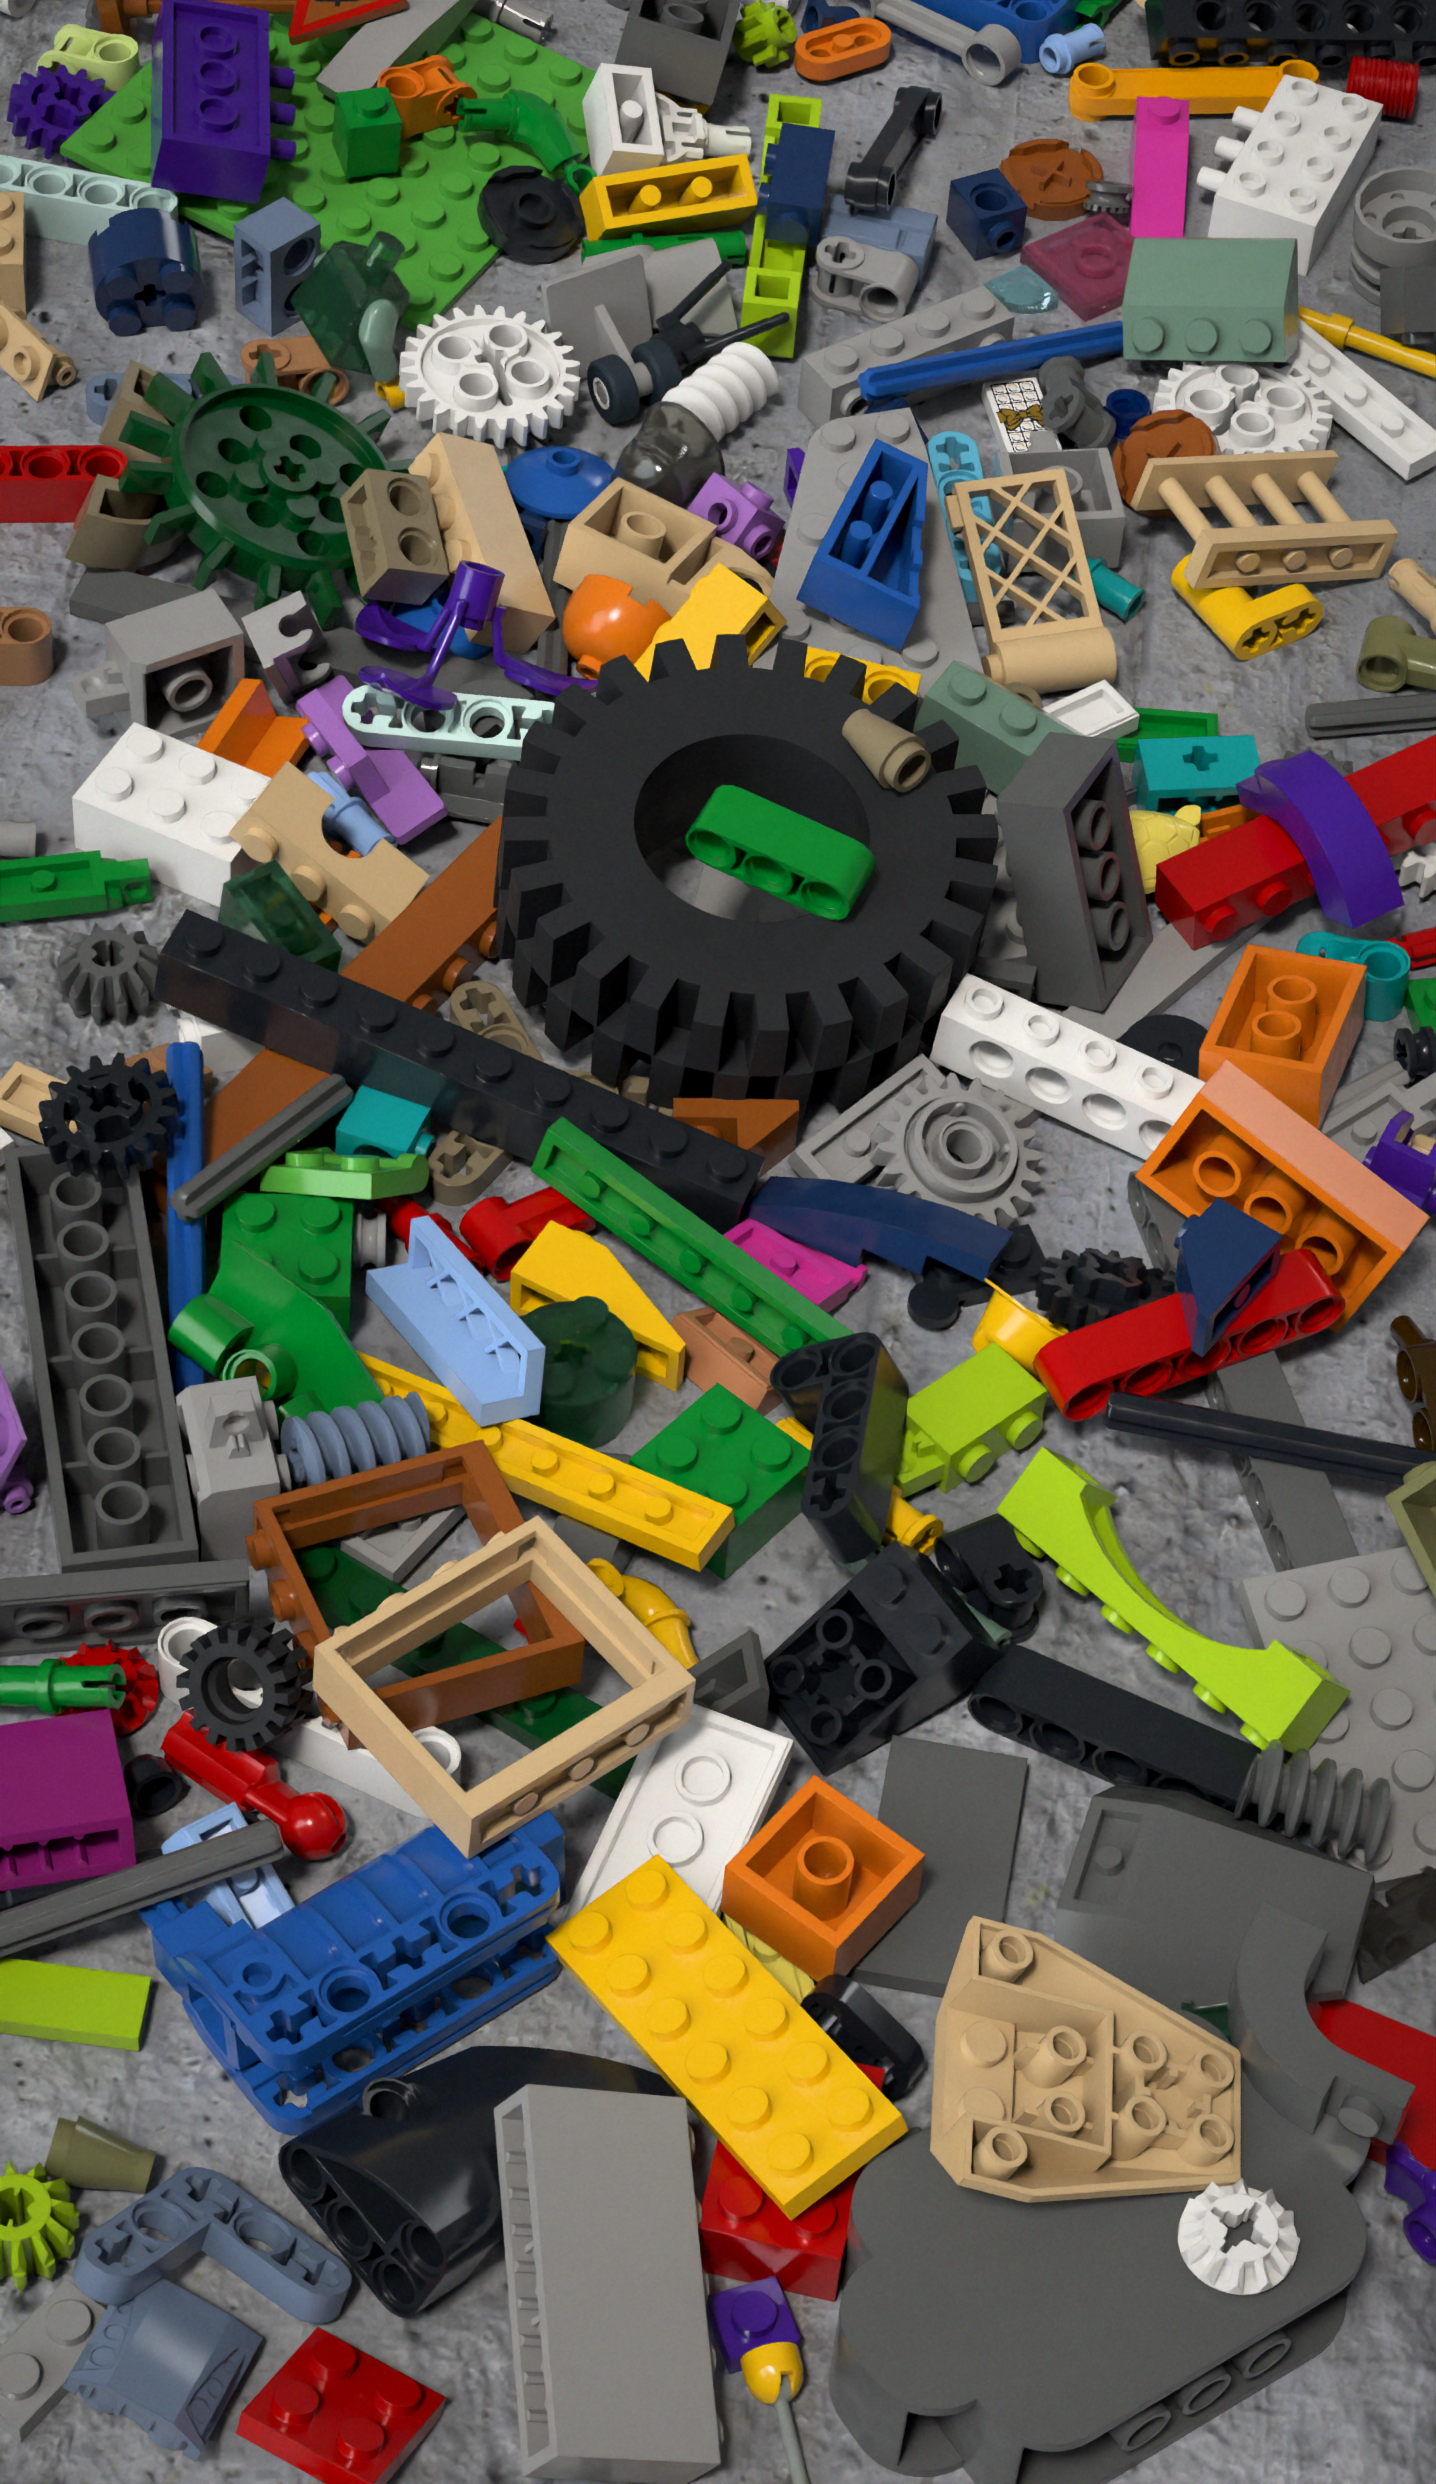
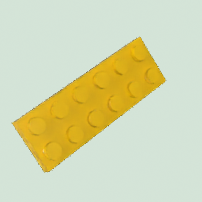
M658 1853L544 1937L549 1948L558 1957L560 1963L680 2097L685 2098L686 2104L790 2221L909 2131L902 2114Z

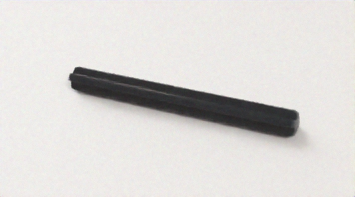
M1121 1391L1110 1393L1104 1416L1105 1427L1111 1430L1398 1485H1404L1403 1477L1413 1468L1426 1462L1436 1461V1451Z

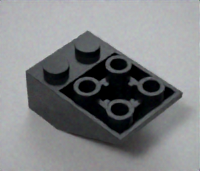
M895 1539L764 1660L770 1691L768 1703L822 1775L828 1777L892 1738V1735L899 1734L955 1700L1004 1655V1652L927 1555Z

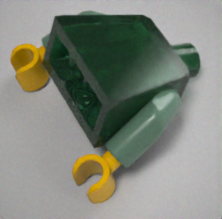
M378 231L369 246L341 240L335 242L328 251L317 256L314 260V269L297 289L290 301L329 365L372 375L376 380L374 387L376 393L381 399L387 400L388 406L392 410L405 407V392L399 391V366L393 351L395 333L410 303V294L394 270L405 252L403 243L390 233Z

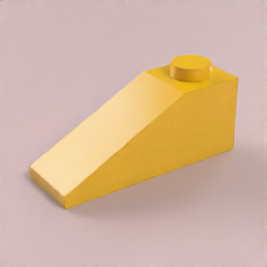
M550 1220L511 1270L509 1307L517 1315L677 1392L683 1384L686 1343L606 1246L596 1242L582 1231L571 1230Z

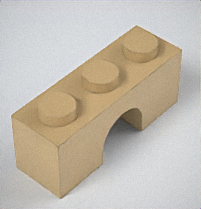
M287 760L265 785L230 830L229 834L241 844L243 850L251 858L263 862L287 881L298 896L312 901L326 914L331 916L343 932L352 938L359 939L368 946L411 903L430 875L384 838L366 856L361 858L345 857L334 851L323 836L321 823L324 813L335 798Z

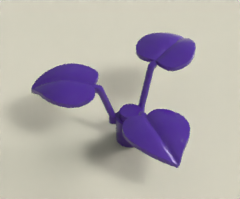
M459 561L448 600L428 633L395 618L377 600L369 602L356 618L355 631L367 639L401 650H418L434 654L426 674L419 679L378 666L363 667L358 675V678L369 686L381 692L398 696L402 700L422 708L447 711L456 706L457 695L432 685L448 653L458 627L482 631L485 621H492L494 663L505 669L504 675L553 696H558L574 682L590 694L597 691L598 679H580L555 673L512 658L505 652L503 619L507 608L496 605L505 574L495 568L477 562ZM446 626L441 639L438 638L441 632L443 631L444 627Z

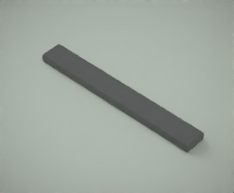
M87 567L69 599L70 615L107 623L201 591L120 569L104 568L93 570ZM219 595L244 632V660L262 664L241 619L255 611L254 604ZM334 625L332 629L321 630L326 642L314 652L303 654L299 659V667L309 671L316 668L318 664L329 663L332 671L325 681H331L335 677L343 675L353 688L368 685L358 678L359 671L363 667L378 666L388 668L419 679L426 674L434 654L418 650L406 651L386 646L359 635L353 629ZM446 654L432 685L450 692L469 681L495 678L516 683L527 689V686L504 675L505 669L450 654Z

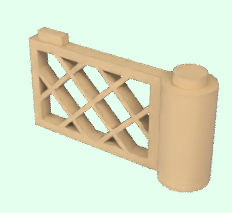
M1064 468L954 483L951 489L952 495L945 496L943 502L950 531H961L985 627L990 651L989 655L982 657L981 664L984 674L1001 685L1012 682L1025 683L1031 686L1038 694L1086 688L1102 680L1112 684L1115 681L1117 672L1115 646L1111 633L1102 623ZM1052 487L1057 508L1049 520L1021 502L1029 490ZM1018 492V494L1015 497H1013L1009 493ZM989 496L1007 509L995 527H992L973 514L970 498ZM1012 513H1015L1040 530V533L1028 550L1000 532ZM1059 517H1060V521H1061L1062 528H1060L1059 526H1057V525L1055 524V522L1057 521V519H1058ZM978 533L986 538L982 545ZM1046 535L1065 546L1068 550L1070 561L1062 572L1034 554ZM992 543L1020 561L1007 580L986 567L984 554ZM1026 565L1054 583L1041 603L1013 585ZM1071 570H1073L1075 581L1068 577ZM991 586L999 591L995 598ZM1062 588L1080 600L1084 617L1066 620L1049 609L1047 605L1058 589ZM1005 595L1033 613L1025 626L1001 629L996 607ZM1038 618H1041L1046 622L1035 624Z

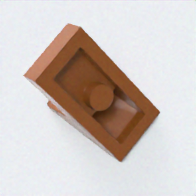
M673 1098L672 1118L766 1158L760 1177L795 1150L799 1100Z

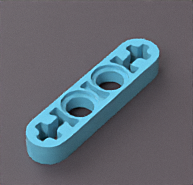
M953 431L941 432L933 436L928 442L927 454L965 601L978 602L971 570L968 569L969 561L964 541L957 538L953 534L955 532L950 531L943 502L946 494L952 492L951 489L954 483L984 479L978 448L974 440L968 435ZM949 458H954V462L959 464L958 469L950 470ZM988 496L971 499L973 514L994 527ZM978 533L981 536L979 539L982 545L986 538ZM992 543L984 554L985 564L987 568L1000 575L1002 564L998 546ZM991 586L993 596H995L998 590Z

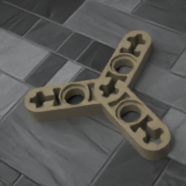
M471 981L458 986L453 991L450 999L449 1022L544 1062L506 997L497 986L483 981ZM478 1012L480 1014L488 1013L487 1027L484 1029L483 1021ZM560 1069L646 1107L647 1105H654L647 1102L649 1077L625 1075L619 1084L613 1087L590 1072ZM659 1107L658 1112L672 1117V1109ZM454 1128L431 1152L427 1159L429 1164L427 1190L433 1199L447 1206L470 1204L485 1191L517 1155L492 1144L481 1142L478 1138ZM465 1164L466 1176L458 1173L465 1166ZM444 1173H446L447 1175H450V1176H452V1177H451V1178H447V1177L444 1176Z

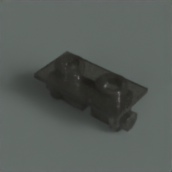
M1426 1865L1419 1869L1422 1872L1420 1876L1408 1878L1387 1890L1385 1897L1386 1903L1389 1906L1385 1907L1375 1899L1370 1901L1355 1955L1359 1982L1363 1985L1436 1942V1868L1434 1869Z

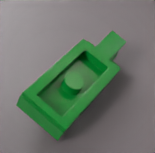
M100 850L0 861V923L108 911V909L114 910L122 906L152 900V882L147 858L116 861V859L101 858Z

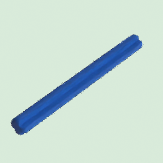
M1119 320L872 367L858 375L857 384L861 388V397L863 399L875 401L1040 369L1043 363L1053 357L1071 356L1081 361L1117 354L1123 351V322Z
M192 1041L174 1042L166 1050V1073L170 1088H175L181 1110V1112L177 1113L181 1130L180 1133L169 1135L172 1150L167 1153L168 1332L182 1309L193 1298L206 1293L205 1214L200 1218L194 1219L192 1222H184L178 1218L177 1211L169 1203L170 1195L173 1191L205 1168L204 1058L198 1043ZM168 1343L169 1367L176 1404V1396L188 1386L207 1383V1371Z

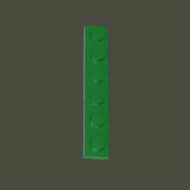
M564 1117L559 1118L547 1129L530 1171L782 1358L787 1353L801 1347L855 1334Z

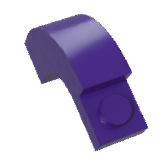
M1307 750L1287 760L1276 759L1265 762L1254 770L1255 775L1235 784L1241 806L1276 820L1293 838L1309 867L1325 917L1355 929L1405 905L1389 853L1371 816L1342 775L1318 754Z

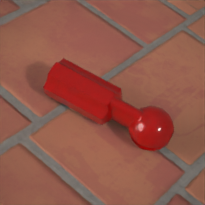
M194 1708L186 1710L175 1725L169 1728L160 1748L165 1753L164 1760L227 1805L235 1801L239 1810L250 1813L258 1810L270 1820H273V1822L279 1825L283 1844L294 1856L305 1860H320L330 1857L342 1847L347 1836L348 1822L344 1808L332 1796L322 1792L299 1793L280 1779L281 1772L279 1771L278 1762L259 1748L247 1752L245 1747L237 1752L225 1750L226 1740L216 1746L205 1741L210 1728L206 1726L195 1732L188 1723L198 1716Z

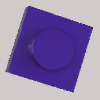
M776 2275L708 2295L706 2315L729 2375L742 2371L741 2357L759 2346L775 2342L795 2343L800 2351L801 2338Z

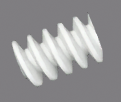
M743 342L727 345L720 354L710 358L706 365L697 368L691 376L684 378L677 387L671 388L662 398L660 412L662 423L669 437L680 449L694 456L704 454L710 445L721 441L723 436L735 430L740 422L748 420L754 411L762 409L767 402V396L771 397L778 393L779 382L776 371L768 357L759 348Z

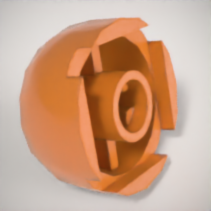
M588 574L569 597L563 612L562 638L568 652L577 662L576 670L588 680L599 679L601 665L625 654L634 665L651 645L659 627L672 619L670 614L651 598L645 607L629 598L628 596L634 587L623 581L605 575Z

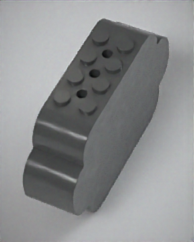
M1169 2008L1232 2045L1226 2036L1206 2019L1185 2010ZM1241 2067V2178L1244 2179L1249 2188L1260 2192L1273 2189L1276 2201L1284 2210L1293 2211L1294 2226L1297 2237L1300 2238V2243L1291 2271L1279 2284L1257 2294L1235 2295L1214 2289L1201 2281L1188 2268L1180 2253L1178 2245L1180 2218L1189 2198L1195 2199L1205 2190L1026 2203L957 2185L930 2151L931 2126L924 2130L920 2127L908 2129L909 2131L889 2145L885 2152L867 2165L859 2176L853 2191L840 2277L843 2294L840 2302L829 2371V2392L836 2413L862 2450L878 2464L899 2474L913 2477H935L948 2474L963 2467L975 2484H1106L1315 2358L1333 2342L1344 2319L1346 2301L1353 2278L1361 2266L1366 2250V2224L1362 2211L1352 2193L1358 2174L1367 2158L1371 2137H1364L1351 2132L1339 2119L1326 2113L1322 2116L1313 2135L1295 2126L1271 2107L1253 2087ZM1248 2219L1247 2222L1242 2221L1236 2228L1224 2224L1228 2228L1224 2253L1227 2254L1232 2245L1237 2247L1243 2240L1255 2244L1251 2240L1254 2221Z

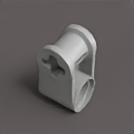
M832 236L823 239L817 245L816 261L819 265V273L812 280L810 294L815 302L825 308L839 309L886 324L903 316L919 279V269L909 256L900 252L887 251L862 244L848 237ZM841 253H845V259L842 263H839ZM835 282L834 292L830 293L829 288Z

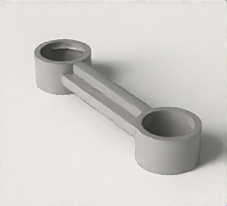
M834 0L836 6L854 8L860 14V17L873 19L879 17L961 56L964 67L970 76L984 85L992 86L999 84L1021 62L1022 51L1018 40L1007 28L998 24H988L977 32L911 0H870L871 4L865 0ZM983 45L990 48L996 54L1000 64L994 62L987 55Z

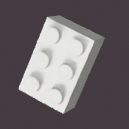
M133 722L72 797L75 847L85 852L100 850L101 858L116 859V861L147 858L152 880L232 912L267 868V865L251 858L243 850L241 844L231 837L229 832L271 778Z

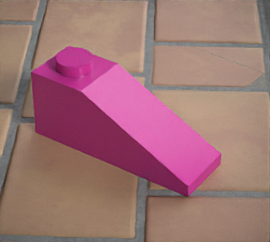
M1137 96L1129 146V184L1133 185L1132 193H1129V248H1133V242L1136 237H1183L1189 148V100L1172 99L1165 96L1156 98Z

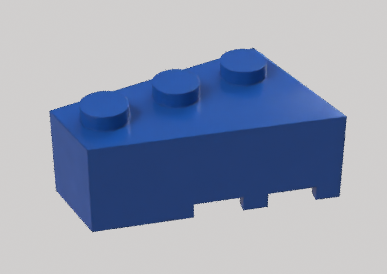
M877 438L875 439L813 557L796 600L901 651L920 610L921 595L918 594L919 571L923 561V550H920L921 530L925 522L928 463Z

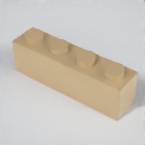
M438 431L423 451L417 455L408 470L410 474L427 476L432 501L437 508V523L443 550L448 556L449 576L447 581L450 590L459 561L461 560L477 562L503 572L505 577L496 605L507 608L503 619L504 649L525 654L554 621L556 616L494 446ZM485 621L482 631L464 628L469 642L493 647L492 621Z

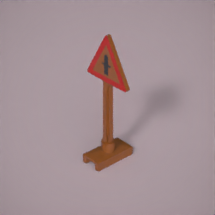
M96 0L102 32L122 34L135 40L139 29L137 18H152L153 14H158L161 0ZM208 0L268 10L269 14L294 13L288 33L291 45H298L408 7L407 0Z

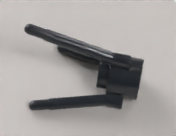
M724 260L671 312L656 319L660 332L651 336L649 341L653 339L664 341L674 353L680 370H683L699 360L721 353L727 345L741 342L787 323L790 320V315L787 312H782L709 341H705L702 332L694 322L690 321L686 324L680 322L732 268L731 262Z

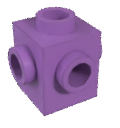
M713 472L687 509V511L717 525L715 536L741 548L756 562L770 552L775 544L777 534L786 523L770 509L774 499L764 490L750 481H746L742 485L716 472Z

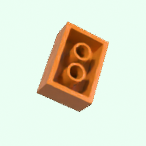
M1247 944L1199 1050L1198 1079L1207 1082L1227 1059L1319 1130L1363 1026L1367 965Z

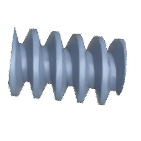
M409 1392L404 1399L399 1396L384 1397L380 1404L374 1401L360 1402L354 1410L349 1406L335 1407L329 1415L324 1411L310 1412L304 1420L298 1416L286 1417L282 1423L280 1435L281 1452L286 1455L290 1477L295 1482L305 1481L307 1487L326 1482V1476H331V1479L334 1480L352 1475L351 1471L360 1473L377 1468L379 1465L385 1466L422 1456L430 1451L428 1415L423 1401L417 1392Z

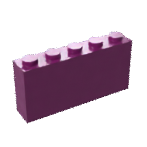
M110 1709L0 1725V1891L107 1875L136 1865L132 1816Z

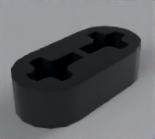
M840 1974L828 1975L815 1985L800 2004L853 2062L885 2069L882 2094L887 2099H896L903 2095L923 2070L924 2055L921 2046L915 2038L852 1978ZM833 2005L843 2013L839 2018L829 2010ZM886 2056L894 2065L888 2068L882 2063L881 2059Z

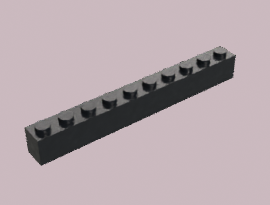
M186 909L160 952L154 999L327 1074L342 1075L346 1082L360 1087L363 1085L431 1108L432 1119L533 1163L547 1129L559 1118L564 1117L721 1235L742 1222L745 1206L754 1195L766 1158L189 909Z

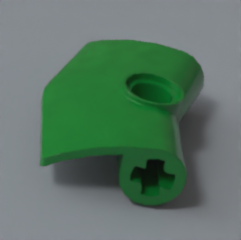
M236 1240L230 1241L219 1272L209 1292L193 1298L179 1313L168 1332L167 1341L169 1344L210 1374L223 1381L256 1376L255 1368L258 1360L267 1366L270 1373L268 1390L264 1389L258 1383V1380L257 1384L261 1402L270 1400L274 1402L279 1430V1440L274 1441L277 1454H282L280 1435L282 1423L286 1417L298 1416L304 1420L310 1412L324 1411L329 1415L335 1407L349 1406L354 1410L360 1402L374 1401L380 1404L385 1397L329 1308L314 1295Z

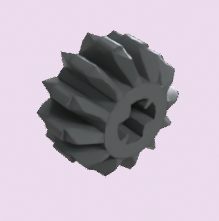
M95 922L91 935L73 932L69 946L60 949V956L57 959L59 974L57 975V983L62 1001L69 1002L75 1017L91 1013L97 1026L106 1017H115L124 1025L129 1012L145 1016L149 1001L156 1000L153 998L159 962L157 948L149 945L144 931L127 934L122 922L113 930H103Z

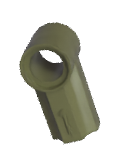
M1377 617L1369 622L1366 628L1356 666V675L1364 686L1376 692L1387 693L1396 691L1404 684L1436 691V640L1416 636L1412 625L1399 617Z

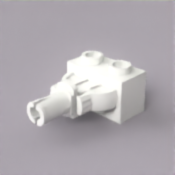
M600 63L582 101L591 168L596 172L597 177L699 161L703 159V156L724 157L747 153L748 157L750 154L751 137H748L750 134L748 127L713 125L707 123L702 118V114L697 113V109L679 107L668 97L654 91L651 68Z

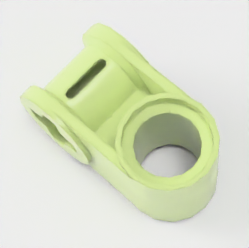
M77 24L62 26L55 36L54 48L44 52L36 65V71H38L39 66H44L50 73L57 72L59 64L65 65L68 73L76 75L80 69L87 70V80L91 82L99 78L106 80L104 92H118L141 70L139 48L133 38L122 34H110L87 29Z

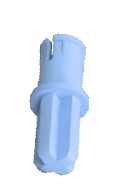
M312 771L306 775L335 798L323 815V819L327 822L326 829L332 837L337 839L342 837L362 857L366 856L382 838L396 848L397 843L394 841L393 836L367 813L368 806L362 798L351 797L326 772L317 773Z

